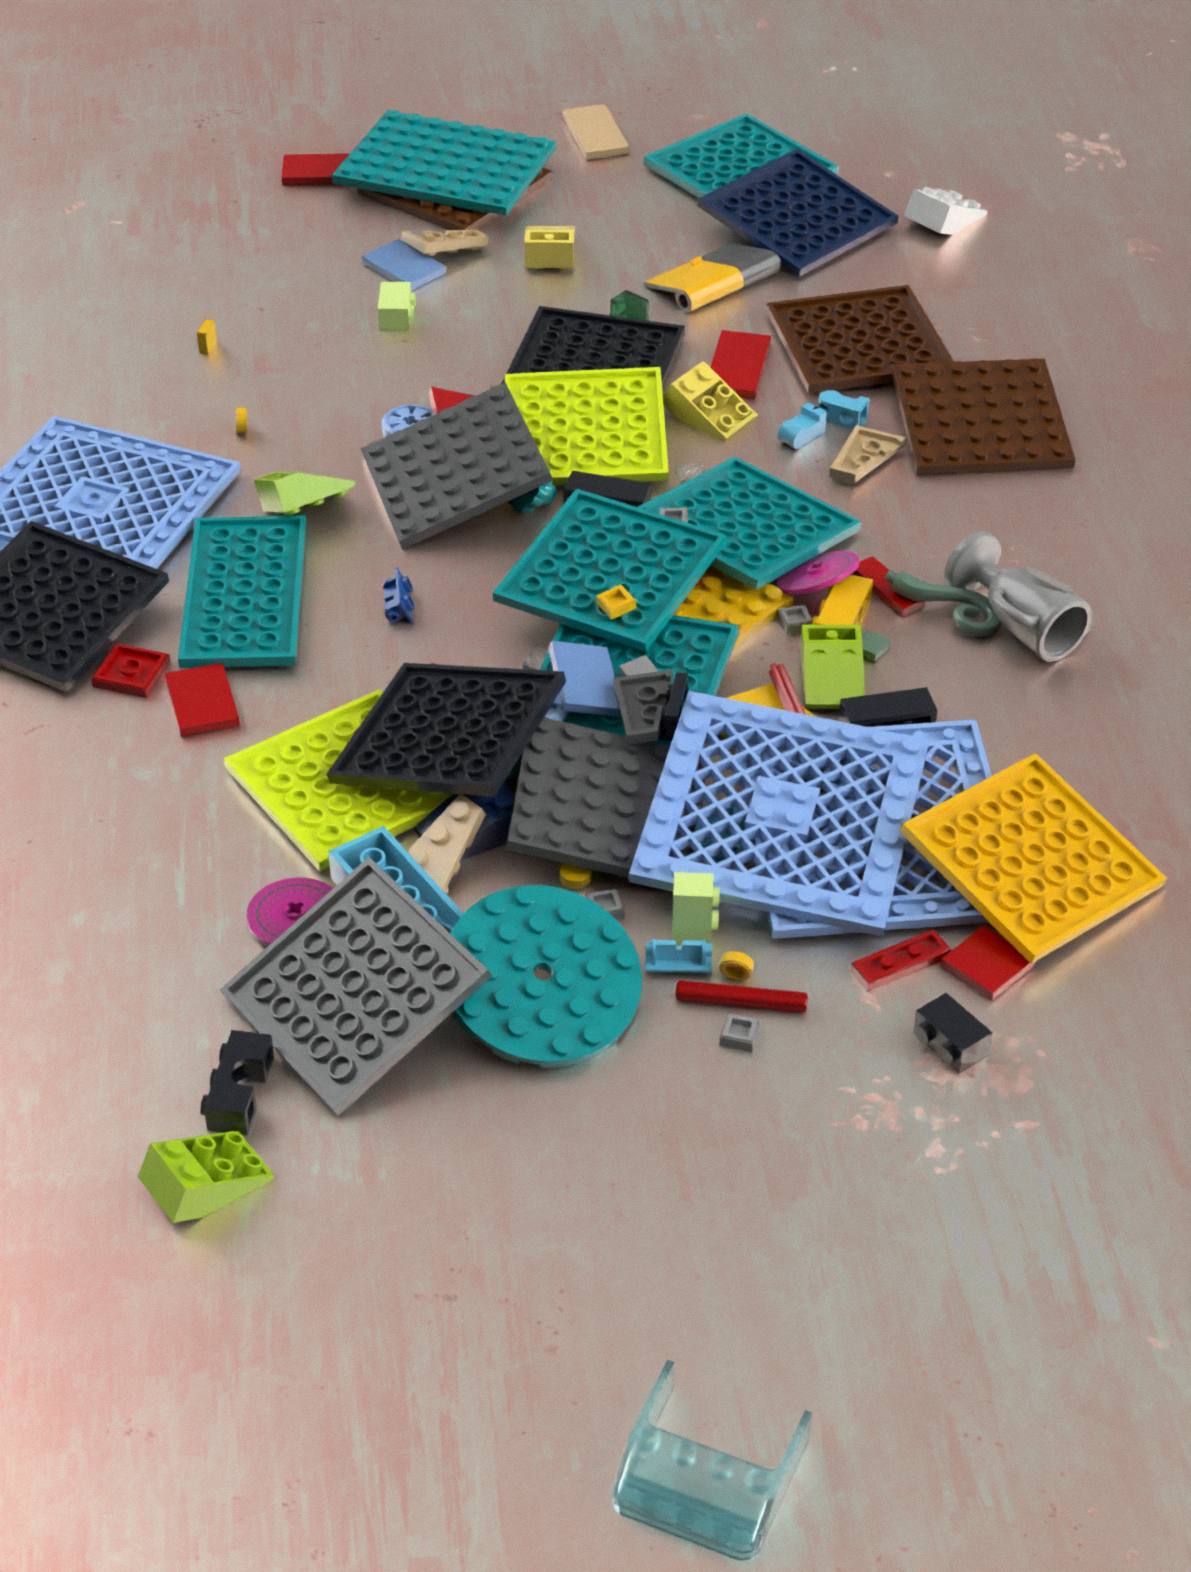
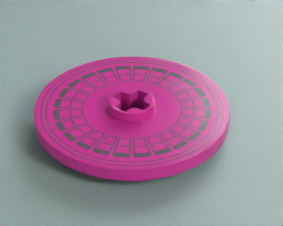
M835 551L821 554L780 576L777 585L784 594L789 595L818 591L850 576L859 567L860 561L858 555L852 551Z
M302 877L287 878L265 886L255 894L247 908V924L250 932L259 942L269 946L333 888L322 881Z

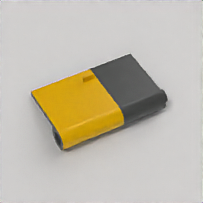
M731 243L644 281V286L675 293L679 308L684 313H689L778 273L781 260L771 250Z

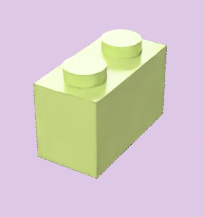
M381 282L378 302L379 330H409L410 320H414V307H416V292H411V282Z
M674 872L672 940L682 942V940L702 941V939H705V943H711L712 930H718L719 910H712V908L719 907L720 887H713L714 874Z

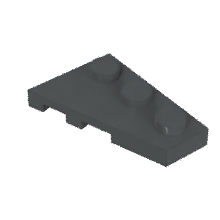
M672 669L613 678L614 691L628 745L658 741L662 726L661 711L663 705H667L668 684H672L673 680Z

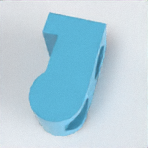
M826 390L819 394L818 407L827 411L826 421L853 430L856 425L862 426L868 419L870 398L860 396L858 399L843 396L837 391Z
M809 402L802 406L800 414L782 423L777 434L778 440L787 443L794 449L804 447L825 434L827 411Z

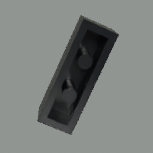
M573 470L563 489V504L576 489L635 507L651 500V483Z
M925 687L841 698L839 721L865 727L936 722L938 710L928 688Z

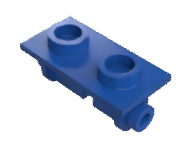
M397 567L395 568L396 577L387 579L383 584L384 600L386 601L384 603L385 617L390 622H397L399 619L407 617L409 622L413 623L412 610L415 609L411 598L413 586L408 576L403 577Z

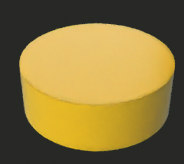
M236 407V433L245 434L247 432L246 407Z
M563 863L560 866V882L570 889L584 888L591 882V869Z
M729 951L723 954L719 970L728 979L744 981L751 977L754 962L748 955L742 952Z

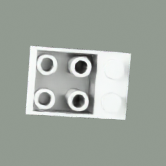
M924 187L923 190L913 189L904 216L938 233L953 235L986 216L988 211L981 208V203L975 200L968 199L966 201L961 199L963 195L952 190L947 192L938 188L934 190Z

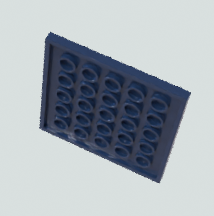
M795 149L698 199V207L755 247L771 250L780 257L781 265L798 277L896 225L899 218L897 214L799 149Z

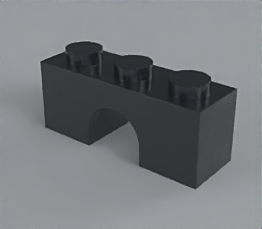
M231 1030L227 1043H222L219 1053L220 1064L218 1069L214 1068L212 1070L210 1091L208 1095H203L200 1113L205 1116L208 1131L223 1133L239 1131L242 1135L248 1136L257 1107L254 1086L242 1084L247 1082L266 1083L274 1060L272 1035Z

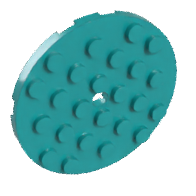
M524 885L503 889L484 897L472 905L459 918L450 932L492 975L488 981L453 1011L452 1014L462 1029L473 1040L478 1039L493 1049V1054L517 1064L519 1061L539 1064L540 1068H558L583 1063L613 1046L634 1018L642 991L641 964L635 946L621 924L609 912L580 894L544 885ZM538 967L551 973V978L540 980L535 977L533 972Z

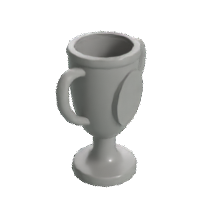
M987 531L975 532L961 541L947 561L944 573L946 584L972 591L980 588L982 585L989 589V602L996 617L1008 631L1035 652L1039 658L1047 662L1058 661L1064 658L1080 644L1086 633L1091 631L1092 610L1087 601L1076 596L1071 587L1031 567H1014L1002 570L997 566L1001 558V545L997 537Z

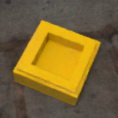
M206 319L197 331L200 354L209 355L217 342L214 320Z
M622 585L596 595L597 604L611 620L637 608L636 600Z

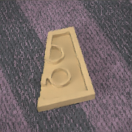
M432 230L423 231V235H413L411 231H402V241L421 251L426 256L436 255V252L441 251L456 253L458 249L478 250L480 246H488V236L478 230H448L446 235L433 232Z
M856 425L831 465L829 477L844 482H857L906 446V437Z
M462 794L458 795L407 851L446 894L449 891L447 886L452 876L457 875L461 866L459 861L465 849L471 846L486 816L481 807Z

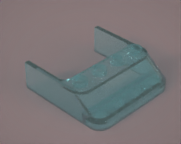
M667 1360L628 1437L612 1486L611 1500L613 1508L622 1516L740 1561L750 1560L760 1552L809 1443L812 1412L804 1411L781 1464L774 1469L764 1468L655 1427L674 1389L675 1362Z

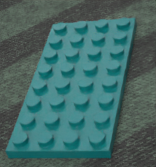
M306 515L195 518L178 653L179 668H195L223 663L224 668L296 665L307 526Z

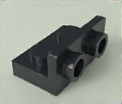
M676 672L673 684H668L666 694L667 705L662 707V726L658 740H673L689 691L688 673Z

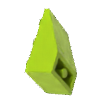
M276 471L254 479L263 511L274 512V515L284 513L285 516L300 512L299 507L306 504L309 507L322 504L325 497L331 495L333 498L348 494L347 489L356 486L353 480L301 472Z
M802 625L800 657L805 708L840 709L841 698L864 696L861 625Z
M230 1131L150 1143L138 1178L172 1223L203 1218L271 1182L274 1174L239 1131Z

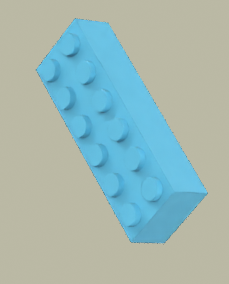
M384 826L328 851L331 879L336 885L370 857L449 933L464 914Z

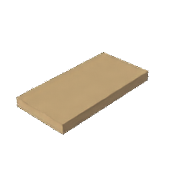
M605 104L562 110V118L585 160L629 154L630 147Z

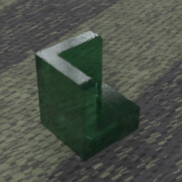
M625 290L610 300V315L649 321V300Z

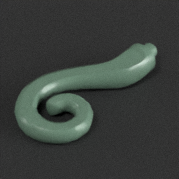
M889 570L885 576V580L892 583L891 590L907 599L919 602L954 601L965 603L958 605L954 609L952 616L954 624L965 633L984 637L996 633L1001 627V622L994 614L989 599L978 592L961 587L927 583L903 570L899 574ZM981 611L985 615L986 621L977 623L970 621L966 616L977 618Z

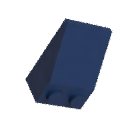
M503 783L495 797L462 794L481 807L486 816L471 846L465 849L460 861L507 844L515 797L507 785ZM459 794L450 796L414 827L419 837L423 835Z

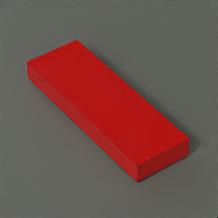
M873 556L860 561L859 567L851 574L873 579L872 592L902 617L925 607V602L913 601L892 591V583L885 580L889 569Z
M932 929L850 964V972L869 992L941 962V959L952 949Z

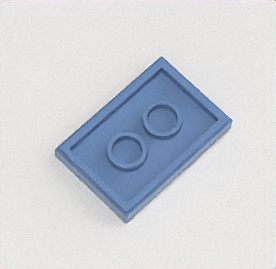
M396 239L362 256V264L392 282H411V291L446 274L445 265L429 256L423 255L421 251L400 239Z
M551 641L549 653L553 671H564L566 683L559 693L562 711L619 717L620 711L613 686V678L615 676L608 648Z

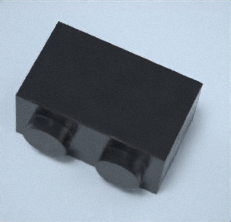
M944 993L916 1010L913 1034L922 1044H926L932 1049L943 1063L950 1065L957 1073H962L989 1056L993 1032L949 994Z

